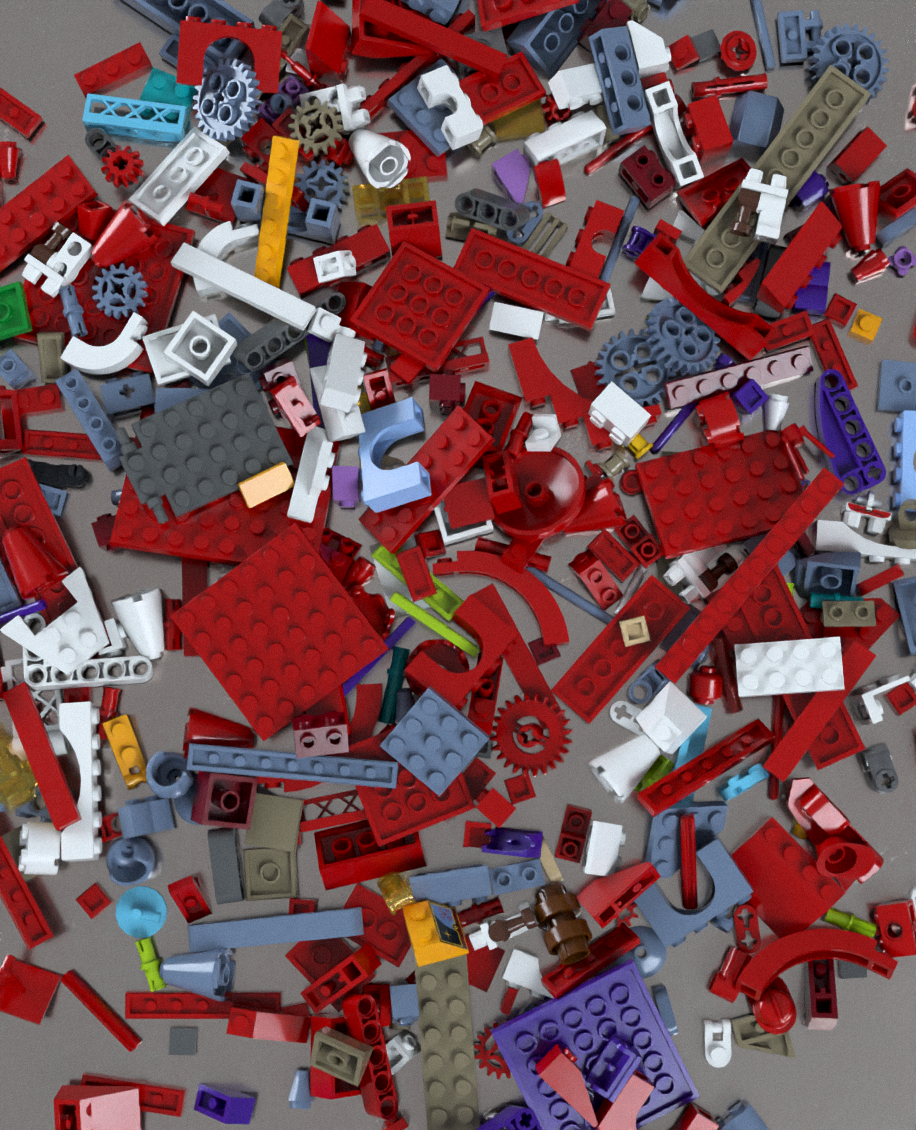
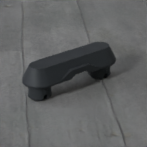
M28 459L38 483L42 485L81 487L89 478L88 471L82 465H53L47 462Z

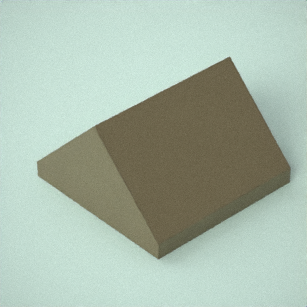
M325 1026L318 1030L314 1036L310 1065L358 1087L374 1047Z

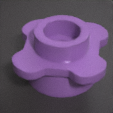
M899 246L897 252L893 256L888 257L889 266L895 267L897 273L904 276L908 273V269L911 266L916 265V256L907 247Z

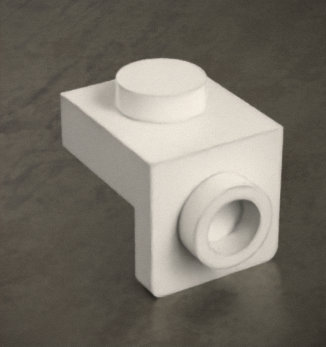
M112 618L104 621L112 646L103 648L98 652L99 656H107V658L121 656V651L128 649L124 639L127 637L126 631L117 619Z

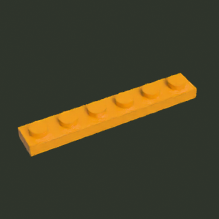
M273 136L254 277L279 289L300 140Z

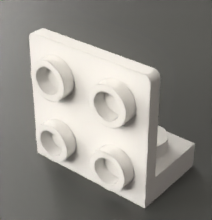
M900 673L892 674L880 679L881 685L877 686L876 683L856 689L857 694L851 696V699L862 725L875 724L883 720L881 716L884 713L878 699L874 700L873 695L910 681L909 675L901 677Z

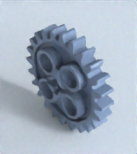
M845 23L841 28L836 25L832 31L827 30L824 33V37L821 36L817 40L819 45H815L812 48V51L816 54L812 55L809 60L815 62V64L809 70L816 71L817 73L812 80H819L828 67L832 65L871 93L870 100L875 96V93L882 90L881 85L887 81L882 76L889 72V69L883 67V65L889 62V59L882 57L887 52V49H879L882 40L875 42L873 40L875 33L869 36L866 35L867 27L858 31V24L853 25L851 29L848 23ZM836 46L842 49L843 55L837 52ZM859 51L865 54L866 60L860 56ZM856 75L862 78L863 84L857 81Z
M227 58L226 60L219 59L218 64L211 63L212 70L205 69L206 77H202V86H195L199 93L193 96V99L197 100V104L193 106V109L198 111L194 119L200 120L198 127L204 129L203 134L209 135V138L227 142V140L234 141L235 136L241 138L242 130L249 131L248 123H255L252 115L259 114L255 107L261 104V101L257 99V95L261 94L262 90L256 89L260 81L254 79L256 72L250 70V65L232 58Z
M671 297L669 300L665 298L652 308L653 310L648 313L650 318L645 321V324L649 327L645 330V333L651 335L646 341L654 344L651 352L657 351L659 353L657 360L664 359L665 368L671 364L673 372L675 373L680 369L683 376L688 372L691 376L696 373L700 374L712 366L713 361L718 358L716 353L720 351L716 344L721 340L714 337L716 332L687 307L682 305L675 297Z
M630 329L628 336L623 331H620L618 334L619 340L612 335L609 339L611 344L605 342L602 346L605 351H599L597 354L602 360H597L594 364L601 368L594 373V376L602 377L598 381L597 386L605 385L607 387L612 381L641 407H643V403L646 406H652V400L659 404L662 401L660 395L666 397L664 383L669 382V379H674L677 374L670 371L672 370L671 364L666 368L664 367V359L657 360L659 353L657 351L651 352L654 344L646 341L651 335L645 337L643 329L637 335H635L633 329ZM637 349L646 351L648 358H640L637 355ZM621 358L625 366H616L613 359ZM651 361H655V362H656L655 365H649V366L643 367V368L639 371V373H637V371H632V372H630V373L624 375L623 377H620V378H616V377H615L616 374H622V373L628 372V371L632 368V366H633L635 369H637V368H640L641 366L646 365L647 363H649V362H651ZM646 373H654L657 377V382L649 381ZM623 381L632 382L634 390L625 389Z

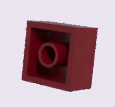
M198 771L191 821L201 825L250 830L258 778L249 775Z

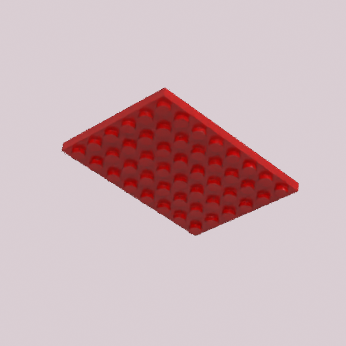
M143 406L139 420L153 415L155 408ZM275 426L293 462V465L288 467V470L295 483L307 433L300 437L291 428ZM135 436L134 443L137 449H139L141 445ZM342 440L332 442L331 452L335 453L332 466H337ZM327 467L325 475L330 476L326 491L321 490L311 523L287 516L294 489L292 487L251 508L247 507L241 491L238 490L178 518L175 517L164 495L161 497L163 501L162 507L169 521L160 525L153 510H149L147 504L141 505L126 474L110 538V545L239 565L291 525L297 523L320 554L333 487L332 468Z

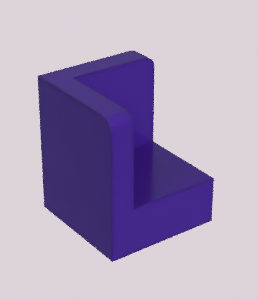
M750 379L739 390L729 394V398L732 399L734 406L742 415H751L769 399L754 379Z

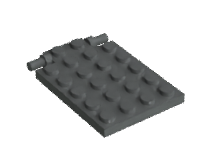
M249 373L132 423V429L141 445L139 449H137L134 442H131L124 427L115 431L122 446L120 450L123 456L119 457V460L141 505L147 504L149 510H153L160 525L169 521L162 507L163 501L161 497L164 495L175 517L178 518L240 490L237 485L238 483L281 462H285L287 468L293 465Z

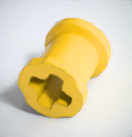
M638 433L629 443L628 447L635 454V459L638 460L653 447V444L648 443Z

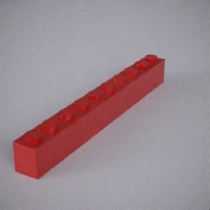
M824 467L658 662L655 668L676 684L842 489L844 483Z

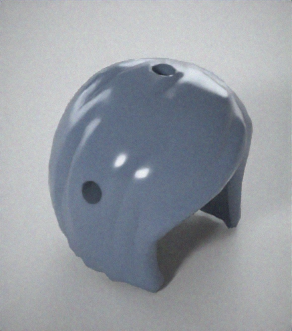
M160 750L152 755L146 766L147 784L151 791L161 798L175 799L181 797L189 791L193 784L194 775L192 770H187V759L182 758L180 754Z
M138 836L116 839L109 847L106 858L109 878L119 886L139 884L150 878L155 866V855L150 844Z

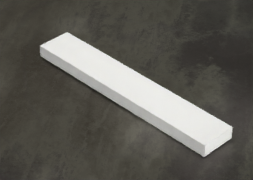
M186 243L182 244L171 261L172 267L304 331L316 312L315 306Z

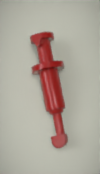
M281 50V58H284L291 64V69L305 81L304 85L306 87L312 85L316 90L328 87L326 84H321L316 80V72L310 73L298 61H293L287 56L286 50Z

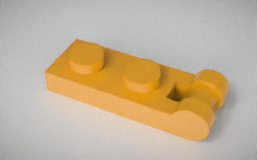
M125 713L101 723L127 790L135 788V785L144 781V783H147V765L127 714ZM137 765L139 772L131 775L128 768Z

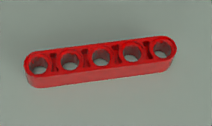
M349 992L342 1001L348 1036L374 1047L359 1084L364 1108L370 1116L390 1120L398 1112V1100L376 1001L371 995Z

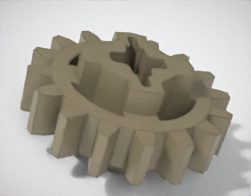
M315 99L314 105H310L308 101H305L306 107L302 109L300 106H297L298 115L291 114L290 116L295 122L288 124L289 130L295 131L290 134L291 139L300 140L299 148L304 146L305 154L313 150L314 155L318 156L319 150H323L326 155L328 154L327 147L330 146L336 149L334 141L342 140V136L338 133L344 131V126L338 124L342 121L341 115H336L337 108L335 106L329 109L328 101H325L323 105L319 104L318 99ZM327 116L333 122V129L326 125ZM320 123L321 129H316L315 132H313L311 126L316 127L317 124ZM300 127L307 131L305 139L300 134ZM322 139H326L325 141H323V142H321V143H317V141H320V140H322Z

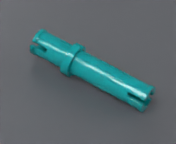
M394 646L390 669L387 668L388 679L379 722L395 723L396 690L402 687L403 673L406 669L410 649Z

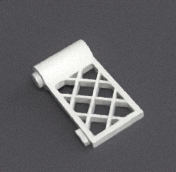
M23 658L5 661V667H1L3 683L7 682L8 690L15 687L14 681L18 685L26 682L25 678L20 682L13 676L12 666L23 665ZM35 672V673H34V674H36L38 677H40L41 679L44 678V677H43L41 674H39L38 672ZM58 673L57 680L60 681V675ZM55 689V695L49 703L38 696L41 691L36 690L33 692L31 690L34 700L37 698L47 705L40 713L41 718L45 716L50 708L57 713L58 724L48 726L44 723L56 755L69 754V740L59 727V704L63 703L61 689ZM55 701L57 709L52 706ZM12 721L13 739L9 743L10 757L15 758L17 762L27 761V756Z

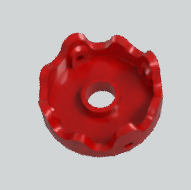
M362 585L353 586L347 592L385 641L394 621V609L386 605L381 594L367 593Z
M444 639L426 640L420 643L411 652L406 662L407 668L420 651H423L449 672L465 673L470 671L465 653L458 646ZM407 680L411 690L420 698L424 693Z

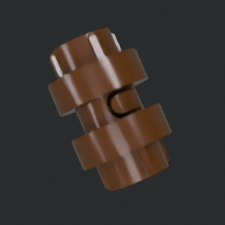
M562 884L551 885L540 890L535 895L537 906L533 909V915L539 929H548L543 936L548 953L550 955H557L560 963L563 965L572 964L586 958L590 954L588 942L593 936L585 919H577L582 909L579 901L576 899V895L574 893H567L565 886Z

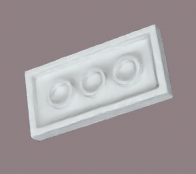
M193 127L128 200L133 202L136 208L141 209L146 215L162 226H165L188 200L189 194L191 192L194 193L230 152L225 146L209 138L208 135L203 134L196 127Z
M840 637L735 645L739 697L845 690Z

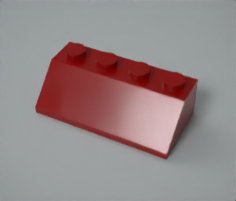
M820 201L759 288L756 297L780 314L783 313L785 308L790 310L799 298L795 294L800 288L806 289L813 278L810 275L815 267L817 269L821 268L827 259V256L824 255L829 247L834 249L842 238L839 233L843 226L823 202Z
M368 820L314 832L319 871L325 890L427 866L419 831L380 847L377 845Z

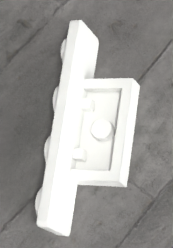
M315 427L307 433L287 513L289 518L311 523L320 492L327 489L330 476L325 474L327 467L332 468L335 453L331 452L333 443L329 442L326 429Z

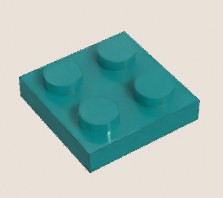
M153 67L139 100L186 106V122L195 101L193 96L198 95L199 91L195 89V86L176 84V76ZM145 109L139 113V116L150 120L156 114L153 110ZM170 112L163 118L167 123L178 124L180 113Z

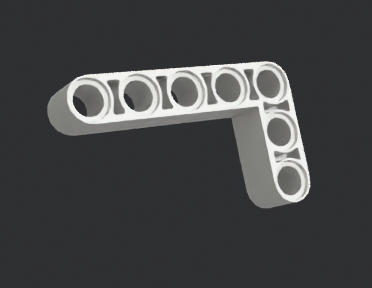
M33 613L23 619L28 626L33 622H40L42 624L39 631L33 632L35 635L47 627L45 620L39 614ZM23 647L24 678L27 684L37 691L144 683L152 678L154 672L151 662L144 656L91 659L73 671L67 680L59 681L57 680V675L60 672L59 669L40 657H31L30 650ZM139 664L148 666L147 672L143 675L134 673L136 666ZM113 666L122 667V672L117 677L109 676V670ZM87 668L96 669V674L91 679L83 678V672ZM35 672H43L44 678L41 682L33 683L31 681V677Z

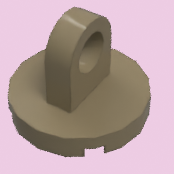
M908 499L900 506L898 511L899 520L889 528V538L891 543L895 542V545L899 548L916 549V516H910L906 512V509L916 511V500Z

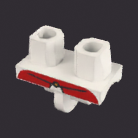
M868 491L866 497L857 495L855 502L864 504V506L847 502L846 505H842L841 513H844L843 522L849 528L858 529L860 518L868 519L866 532L875 535L882 534L885 524L891 520L892 513L872 508H881L882 501L875 500V492Z

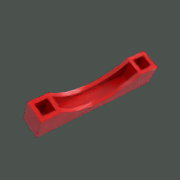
M660 232L634 262L644 273L655 280L663 289L668 291L749 361L768 344L776 331L759 315L731 308L709 295L689 273L682 259L680 249Z

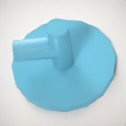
M137 886L127 890L120 897L116 905V919L119 927L126 934L135 938H146L155 934L163 927L167 918V906L164 898L157 890L148 886Z

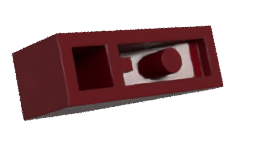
M819 959L805 962L807 1029L833 1030L838 1020L834 959Z

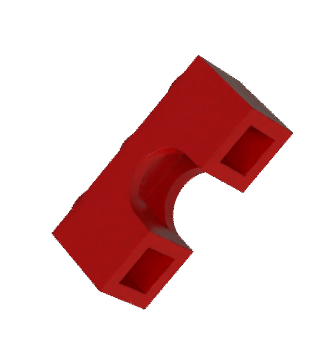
M596 200L594 207L589 206L584 220L588 222L584 230L579 229L575 239L578 247L576 252H570L566 266L598 279L606 256L597 253L593 249L591 242L601 236L614 240L625 210Z

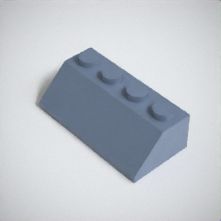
M579 0V3L522 20L506 42L516 54L522 51L532 67L546 77L551 78L578 43L577 39L583 33L580 30L582 25L588 18L593 20L596 16L595 8L601 0Z

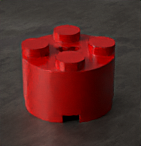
M729 392L699 401V405L695 406L700 424H706L707 429H704L707 444H714L715 450L745 439L743 432L740 431L739 426L741 424L733 401L729 398Z

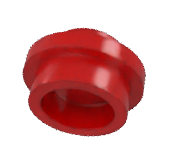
M628 470L620 478V487L628 495H636L642 491L636 470Z

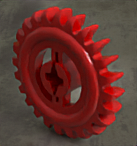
M525 693L524 701L518 695H515V704L510 700H506L505 704L508 709L503 707L497 709L502 716H494V721L498 725L492 726V731H495L496 735L489 738V740H494L498 743L491 750L501 751L496 759L506 758L504 768L513 764V773L518 772L522 768L523 777L527 775L529 770L532 771L533 777H536L539 769L546 775L548 773L547 765L556 770L555 760L563 763L564 758L561 753H570L569 749L564 745L573 742L570 738L566 737L567 734L573 732L572 729L565 728L570 719L561 718L565 710L557 712L558 702L549 705V696L540 701L539 693L534 695L533 700H531L529 693ZM526 716L538 717L547 725L550 736H545L543 729L537 723H528L523 726L517 722ZM533 730L532 735L535 738L529 741L527 740L528 735L525 732ZM513 732L517 733V740L523 747L530 748L541 744L545 748L537 753L524 752L515 743Z

